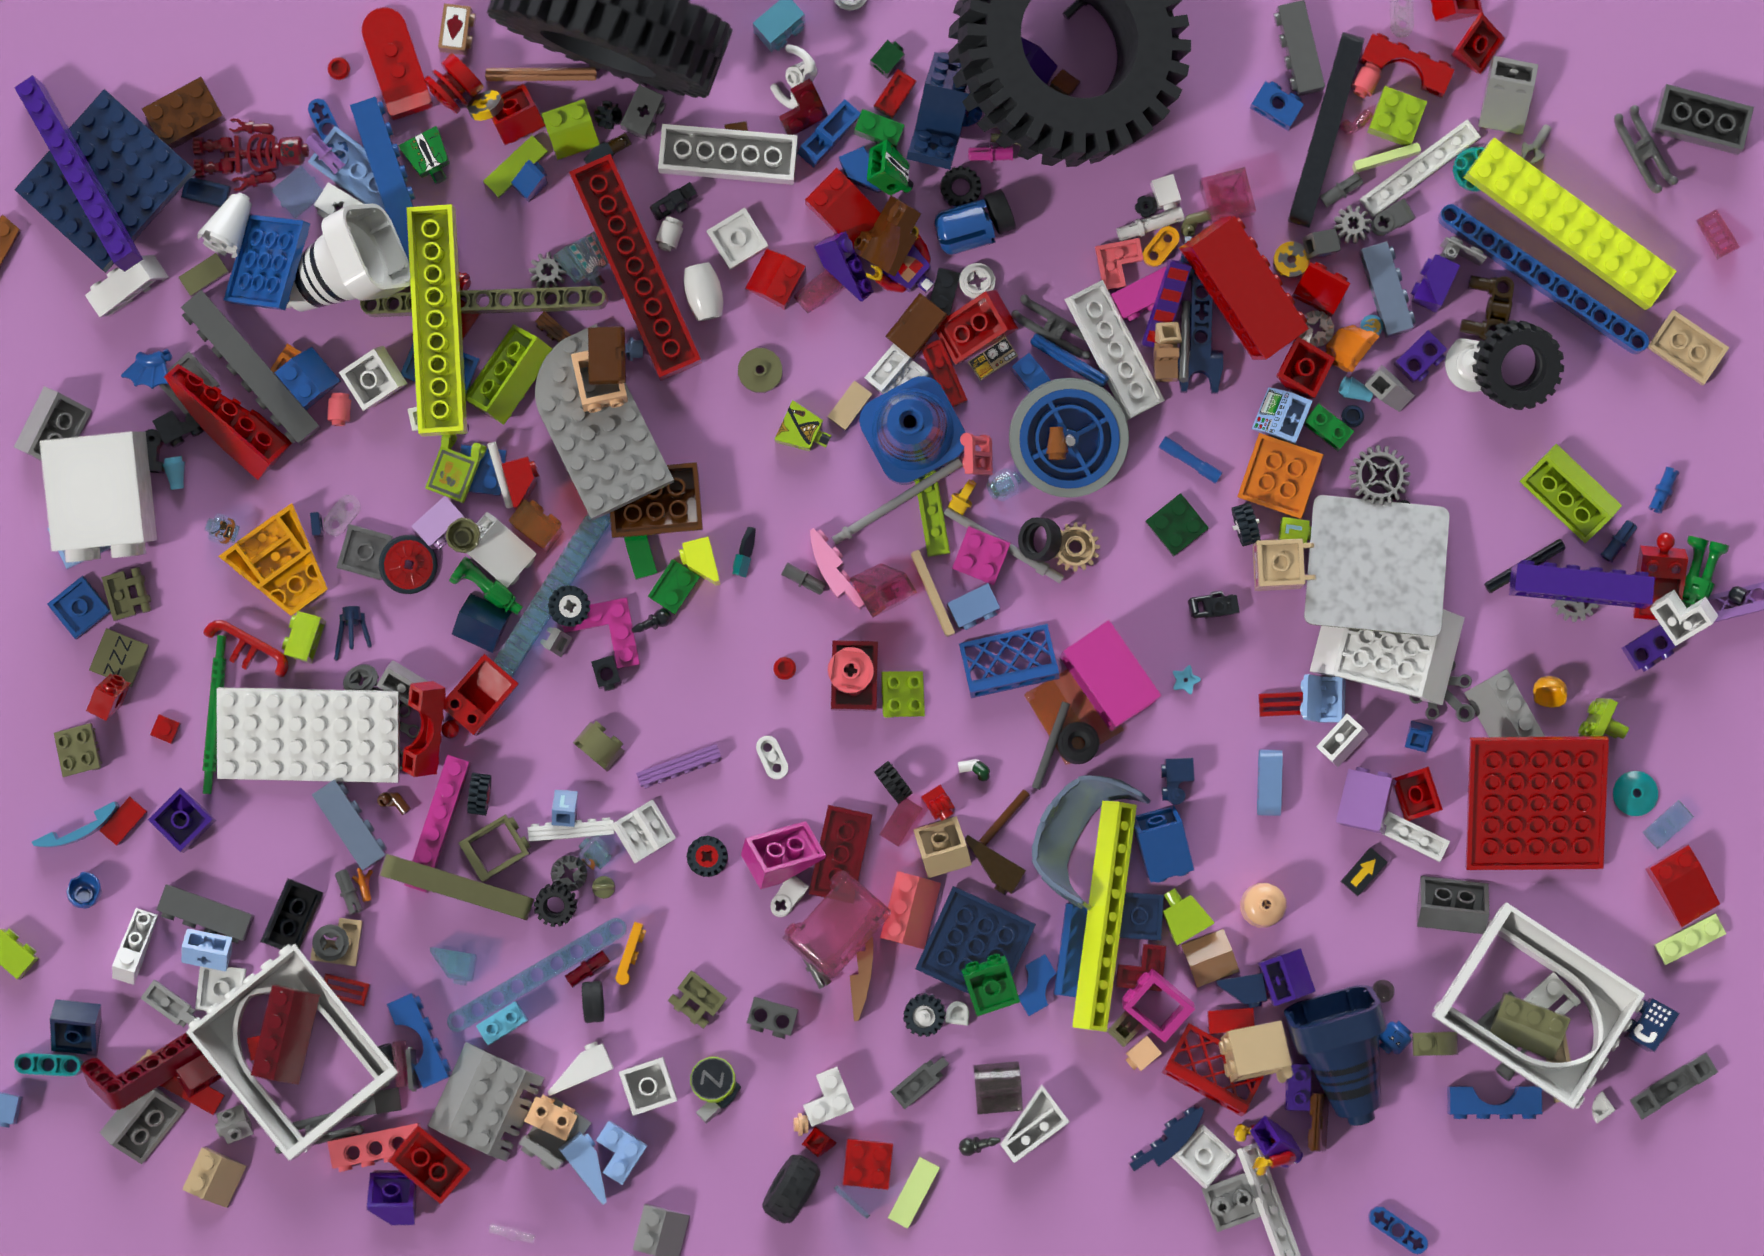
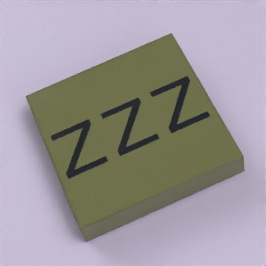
M106 628L89 671L107 677L110 673L120 675L125 681L131 683L129 687H132L149 645Z

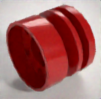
M451 53L441 62L446 73L443 75L434 69L432 73L438 80L435 82L430 76H427L424 81L434 97L443 106L457 114L461 109L455 101L458 100L462 105L466 106L467 102L462 94L466 92L468 95L475 97L484 88V85L457 56Z

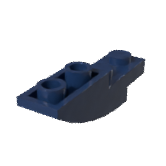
M1193 1105L1183 1112L1185 1116L1177 1120L1174 1117L1164 1124L1166 1128L1162 1130L1166 1139L1163 1140L1160 1137L1149 1144L1151 1149L1146 1152L1140 1150L1130 1156L1132 1161L1129 1162L1132 1170L1136 1171L1152 1160L1159 1167L1174 1156L1194 1133L1203 1115V1107L1199 1106L1196 1108Z

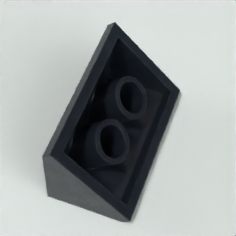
M287 878L260 942L280 950L288 944L290 946L295 944L300 949L323 892Z

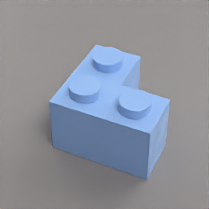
M608 1121L596 1139L597 1142L615 1153L603 1173L623 1185L648 1145L615 1123Z

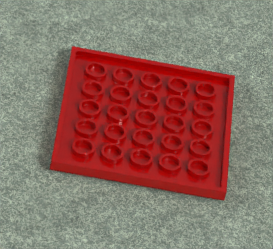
M1608 736L1470 737L1466 870L1603 869Z

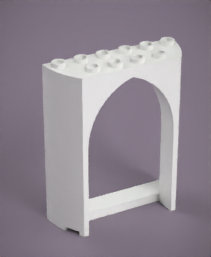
M1506 902L1496 912L1494 918L1489 920L1486 931L1443 999L1435 1005V1011L1432 1013V1016L1571 1109H1578L1585 1099L1582 1096L1587 1088L1591 1089L1597 1079L1594 1077L1599 1069L1602 1070L1609 1059L1606 1056L1619 1045L1621 1041L1618 1038L1623 1031L1626 1032L1630 1027L1632 1014L1634 1012L1638 1013L1644 1004L1642 998L1645 993ZM1496 935L1562 977L1580 994L1590 1012L1593 1023L1592 1051L1580 1059L1563 1063H1551L1531 1058L1452 1007Z
M288 944L278 952L280 954L278 958L266 961L260 967L262 971L257 975L252 973L242 981L244 984L237 990L236 988L230 990L224 996L226 1000L221 1004L215 1003L206 1010L208 1014L202 1019L199 1017L194 1019L188 1025L190 1029L186 1031L289 1161L296 1159L303 1152L309 1151L312 1148L311 1145L380 1089H385L390 1084L389 1082L398 1075L397 1070L295 944L293 946ZM272 985H280L319 994L320 999L317 1009L375 1079L305 1137L301 1135L257 1078L251 1076V1070L245 1061L241 1048L240 1026L244 1010L252 997L270 993Z

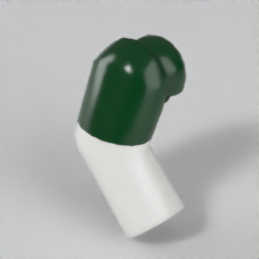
M973 759L958 762L959 773L973 771L978 775L980 781H987L990 778L989 767L980 760Z

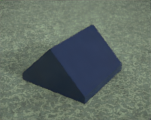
M470 593L458 613L452 635L493 653L512 612L508 610L506 613L504 608H498L491 602Z

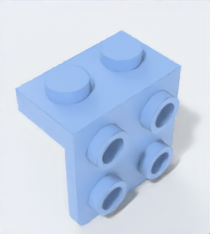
M1305 674L1304 679L1301 681L1303 702L1300 706V712L1303 719L1318 723H1339L1345 716L1346 679Z

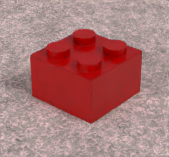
M848 1138L843 1185L888 1190L893 1143Z

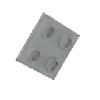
M1453 236L1450 238L1446 237L1440 246L1444 249L1440 256L1450 261H1453L1459 255L1481 266L1487 258L1483 255L1484 252L1473 246L1468 248L1462 245V240Z

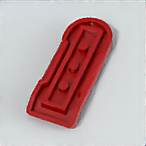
M382 7L371 11L363 21L362 36L390 118L397 120L433 107V102L427 84L424 81L425 78L404 18L399 12L391 8Z

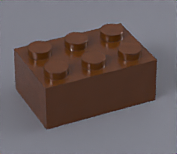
M202 77L141 108L154 133L172 150L193 139L192 137H197L226 121Z

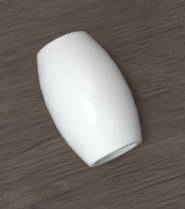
M709 262L685 268V294L688 305L697 321H705L722 316L723 293L718 276Z

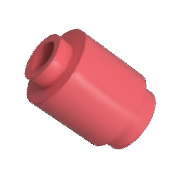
M1366 63L1362 66L1351 85L1354 89V94L1361 98L1370 97L1381 78V69L1371 63Z
M331 393V398L328 399L327 420L331 421L333 426H345V423L350 422L351 400L349 399V394Z

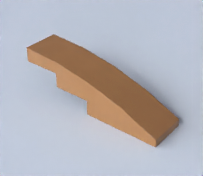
M873 927L864 928L866 951L857 952L859 975H850L854 1021H859L869 989L873 962Z

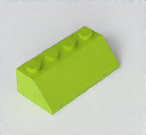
M513 324L467 391L466 401L504 425L519 402L524 398L532 383L537 379L543 361L553 349L537 336Z
M1557 444L1519 481L1584 543L1589 541L1622 507L1614 497Z

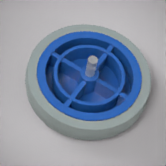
M1079 378L1055 379L1032 390L1017 407L1009 430L1010 452L1019 472L1037 489L1058 497H1080L1104 487L1120 470L1129 446L1128 423L1119 403L1101 386ZM1050 427H1063L1069 451L1067 459L1049 460L1046 452Z

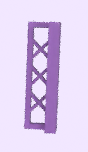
M1764 582L1742 587L1748 590L1749 593L1745 596L1742 605L1738 607L1728 603L1729 597L1725 601L1721 599V597L1728 596L1729 591L1710 595L1708 601L1716 599L1723 603L1721 609L1716 612L1718 617L1714 623L1763 611L1764 599L1757 602L1750 598L1754 589L1759 588L1764 591Z

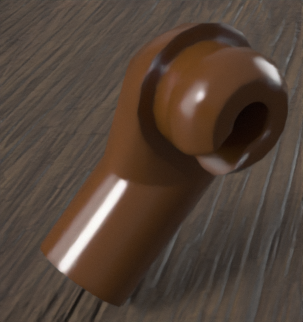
M383 792L377 798L379 806L396 807L402 816L411 810L410 806L398 792Z

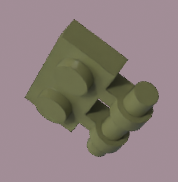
M140 567L131 569L133 578L126 579L124 571L101 577L113 621L136 616L134 606L141 605L143 613L152 611L150 607L151 598L150 595H147L144 585L146 580L145 576L141 574ZM135 585L138 597L132 599L129 587Z
M691 970L677 988L684 995L679 999L672 994L668 1002L675 1006L673 1009L677 1012L681 1011L689 1017L691 1023L694 1025L698 1024L704 1029L709 1021L702 1017L703 1014L707 1011L714 1016L727 997ZM689 999H692L700 1006L697 1012L686 1004Z

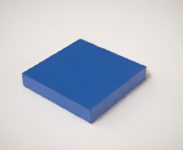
M81 576L47 603L76 640L111 612L110 608L84 576Z

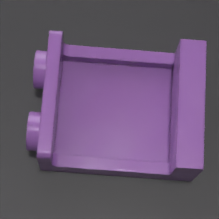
M1356 767V770L1348 769L1336 822L1348 827L1385 834L1387 825L1384 824L1392 786L1396 785L1397 781L1391 778V774L1378 771V774L1375 775L1370 774L1369 769Z

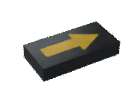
M1370 847L1340 882L1356 896H1359L1388 862Z

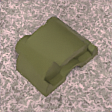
M597 721L594 723L590 722L573 743L608 772L624 753V750L621 748L623 743L614 735L609 738L604 733L606 728Z

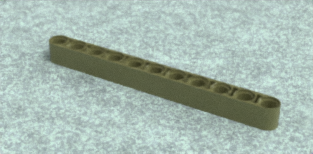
M597 286L460 291V298H467V304L461 308V314L600 310L606 307L608 303L607 294L602 288ZM411 292L395 293L387 298L361 300L360 307L370 317L412 316ZM601 293L602 300L599 303H592L591 297L593 294ZM572 294H579L580 296L576 304L569 303V297ZM533 295L535 298L533 304L524 305L525 297ZM549 295H557V301L554 304L548 305L546 303ZM485 296L489 297V304L485 307H480L479 300ZM505 296L512 297V302L508 306H502L501 304ZM395 299L399 300V307L395 310H390V302ZM372 300H376L377 307L372 311L367 310V304Z

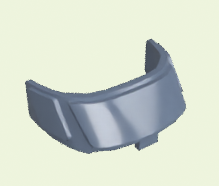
M1079 776L1067 784L1052 802L1048 804L1037 827L1032 845V862L1036 870L1042 876V880L1052 890L1080 909L1084 907L1090 911L1092 907L1083 901L1071 886L1067 865L1071 851L1088 820L1102 806V801L1127 799L1149 804L1151 801L1144 793L1122 780L1105 776Z

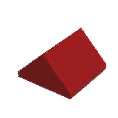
M1479 13L1451 56L1481 75L1505 37L1483 13Z
M1429 766L1393 778L1397 781L1394 787L1405 820L1410 821L1443 810Z

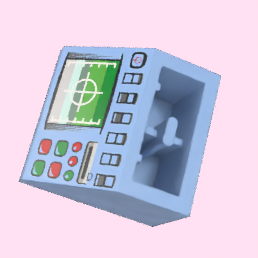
M1268 387L1252 430L1295 444L1312 401L1292 392Z

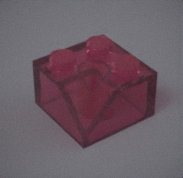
M1245 167L1200 179L1199 184L1210 225L1221 217L1235 216L1236 218H1244L1255 214L1256 208Z

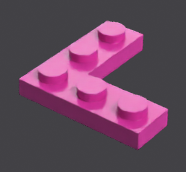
M627 597L589 605L590 613L588 612V617L582 621L583 623L573 627L563 626L564 633L609 625L617 669L640 665L635 636L631 631L633 626Z

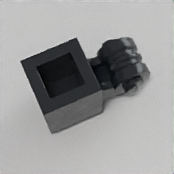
M173 410L152 421L167 447L172 445L175 448L185 442L184 438L188 437V435L191 434L195 437L204 432L189 412L186 414L185 422H180Z

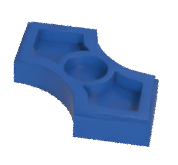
M1045 954L1025 965L1028 972V983L1025 990L1018 996L1028 1016L1048 1006L1045 994L1049 980L1057 974Z

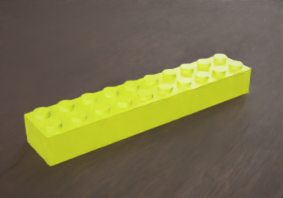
M1495 137L1489 141L1463 177L1644 310L1651 308L1677 272Z
M452 204L407 207L418 434L422 437L467 434L456 209Z

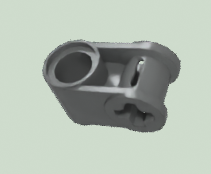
M1405 198L1376 215L1371 222V230L1378 236H1384L1408 224L1416 217ZM1385 221L1387 225L1379 227L1378 223Z

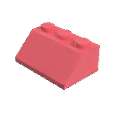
M897 871L880 938L924 949L941 883Z

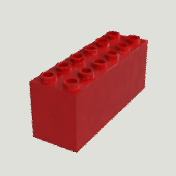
M1235 216L1221 217L1179 247V249L1253 360H1267L1309 329L1306 325L1307 319L1302 312H1298L1295 308L1293 297L1288 292L1285 293L1281 287L1283 283L1279 276L1273 274L1270 270L1268 259L1264 255L1261 256L1256 249L1258 245L1245 232L1244 229L1246 227L1243 221Z

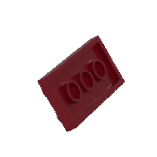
M828 805L820 839V846L826 857L814 866L808 894L853 904L873 814Z

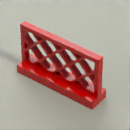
M1188 1023L1161 1073L1242 1117L1246 1114L1249 1104L1264 1076L1251 1080L1245 1079L1246 1081L1237 1084L1231 1082L1230 1077H1228L1230 1086L1222 1088L1217 1085L1215 1076L1224 1074L1225 1071L1214 1073L1210 1061L1222 1057L1223 1063L1226 1064L1225 1055L1220 1054L1209 1058L1205 1045L1214 1043L1219 1047V1041L1221 1040ZM1190 1030L1198 1034L1200 1044L1189 1047L1186 1037ZM1183 1042H1184L1185 1048L1180 1049L1181 1046H1182V1044H1183ZM1202 1046L1206 1059L1194 1062L1190 1049ZM1187 1051L1190 1063L1181 1065L1175 1062L1174 1059L1178 1053ZM1207 1062L1210 1075L1202 1077L1197 1074L1195 1065ZM1251 1082H1255L1253 1088L1251 1087ZM1247 1084L1249 1095L1246 1100L1237 1095L1235 1087Z

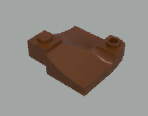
M891 195L873 228L867 232L862 231L860 236L856 238L854 242L856 254L895 277L917 238L911 234V231L921 213Z

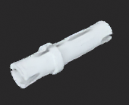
M1179 206L1146 219H1136L1134 223L1116 228L1117 235L1120 241L1136 236L1142 237L1145 236V233L1184 221L1185 218Z

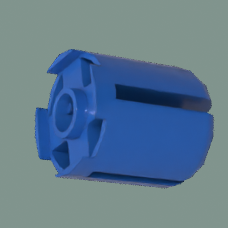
M984 199L940 211L935 216L934 227L937 231L938 242L946 254L955 255L996 243L992 221L985 211L987 206Z

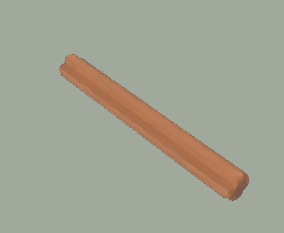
M487 68L485 70L486 81H595L597 79L596 68Z

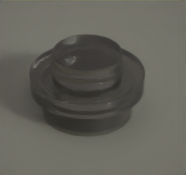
M1379 980L1372 986L1380 1002L1385 1003L1393 998L1395 990L1391 982Z

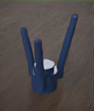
M346 606L342 608L343 614L339 615L340 624L335 648V661L339 659L344 625L348 626L350 650L354 649V626H358L359 622L361 623L367 646L369 648L372 647L365 622V613H360L359 606Z

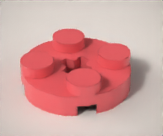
M854 647L844 648L838 651L829 661L828 676L832 685L841 692L857 693L862 691L873 678V663L869 656L861 649ZM849 664H853L854 669H858L857 673H854L852 677H849L848 673L844 672V668H848Z

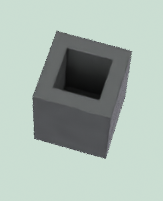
M1336 229L1313 232L1302 238L1307 260L1331 256L1341 250L1340 238L1337 236Z

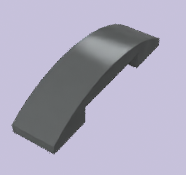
M1704 1053L1656 1081L1629 1101L1640 1119L1643 1120L1674 1098L1717 1074L1718 1071L1708 1054Z

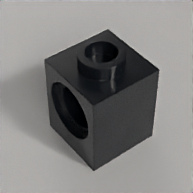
M614 656L591 661L598 688H604L605 692L617 689V684L621 683ZM609 668L613 671V677L605 681L601 678V672Z

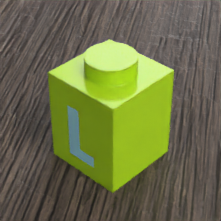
M1282 517L1278 540L1303 539V543H1307V540L1311 538L1310 521Z

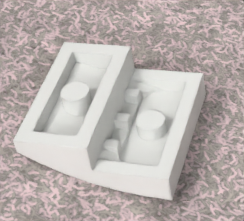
M893 344L865 376V379L879 392L884 394L914 377H929L930 374Z
M653 799L611 824L634 863L676 839Z

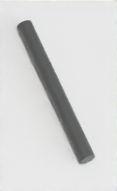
M1187 300L1182 302L1181 314L1182 343L1180 345L1179 381L1184 383L1188 382L1191 302Z
M1062 701L1032 784L1033 788L1041 789L1071 705L1067 702Z

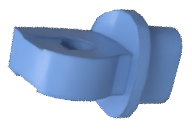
M630 337L628 342L625 343V355H627L630 361H633V358H643V340H633V337Z

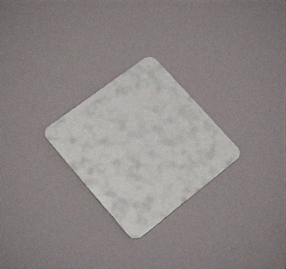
M1317 496L1313 502L1310 543H1314V548L1309 550L1308 575H1316V580H1307L1304 612L1306 622L1319 626L1430 637L1437 636L1442 627L1449 529L1448 510L1439 506L1398 502L1388 503V501H1384V504L1380 505L1378 500H1376L1375 504H1372L1371 500L1368 499L1365 501L1357 498Z

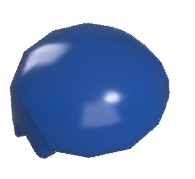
M81 872L79 876L70 880L66 893L69 902L74 907L87 909L99 901L102 890L100 881L94 874Z

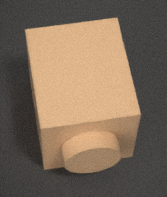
M1145 1036L1125 1053L1128 1056L1125 1061L1133 1070L1138 1068L1142 1071L1162 1053L1150 1038Z

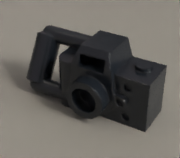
M691 182L653 203L650 206V210L656 220H661L675 211L678 214L682 213L690 207L688 205L689 201L698 197L697 192ZM664 205L666 210L662 212L659 206Z
M1222 591L1211 592L1210 595L1193 597L1188 600L1191 617L1195 619L1203 617L1208 619L1240 613L1237 595L1224 596ZM1220 594L1221 596L1218 598H1213L1212 595ZM1197 602H1202L1204 612H1199Z

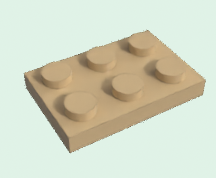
M1675 310L1670 312L1647 347L1702 386L1729 349L1728 346Z

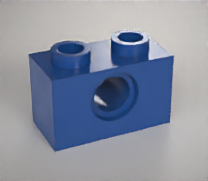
M1265 81L1250 108L1289 131L1304 104L1297 95L1293 93L1288 95L1283 92L1282 87L1277 83ZM1279 99L1284 103V107L1276 109L1272 105V101Z

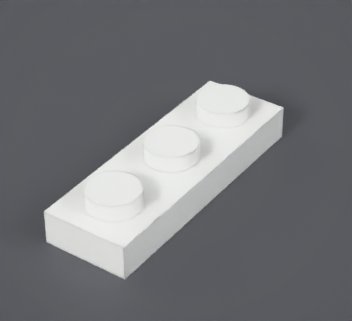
M1389 811L1385 816L1384 824L1387 827L1383 835L1438 862L1441 861L1450 841Z

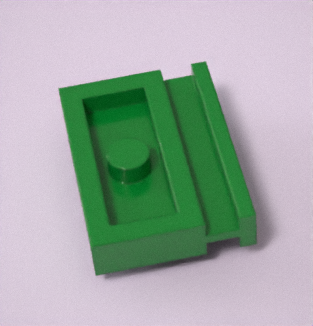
M672 559L648 597L676 615L700 579V576Z

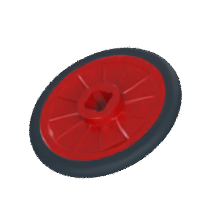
M402 535L396 537L386 544L380 554L379 572L383 581L389 588L401 594H415L426 589L434 580L437 572L438 563L435 551L418 536ZM406 560L412 561L411 569L404 568Z

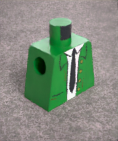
M437 126L398 145L401 152L421 178L431 175L435 184H439L447 179L442 168L450 163Z
M888 140L870 148L867 172L868 182L888 195H893L901 190L904 193H908L914 186V183L908 178L910 166L908 161Z

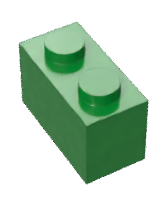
M862 109L854 129V135L878 144L888 140L897 149L905 125Z

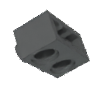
M754 997L747 1024H751L750 1029L763 1033L765 1028L773 1031V1036L785 1039L786 1035L791 1036L798 1009ZM757 1009L766 1010L767 1019L764 1022H758L755 1019L754 1013ZM780 1015H786L789 1018V1025L784 1029L779 1028L776 1024V1019Z

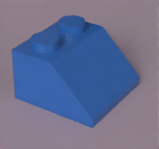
M313 347L294 356L274 372L306 411L341 382Z

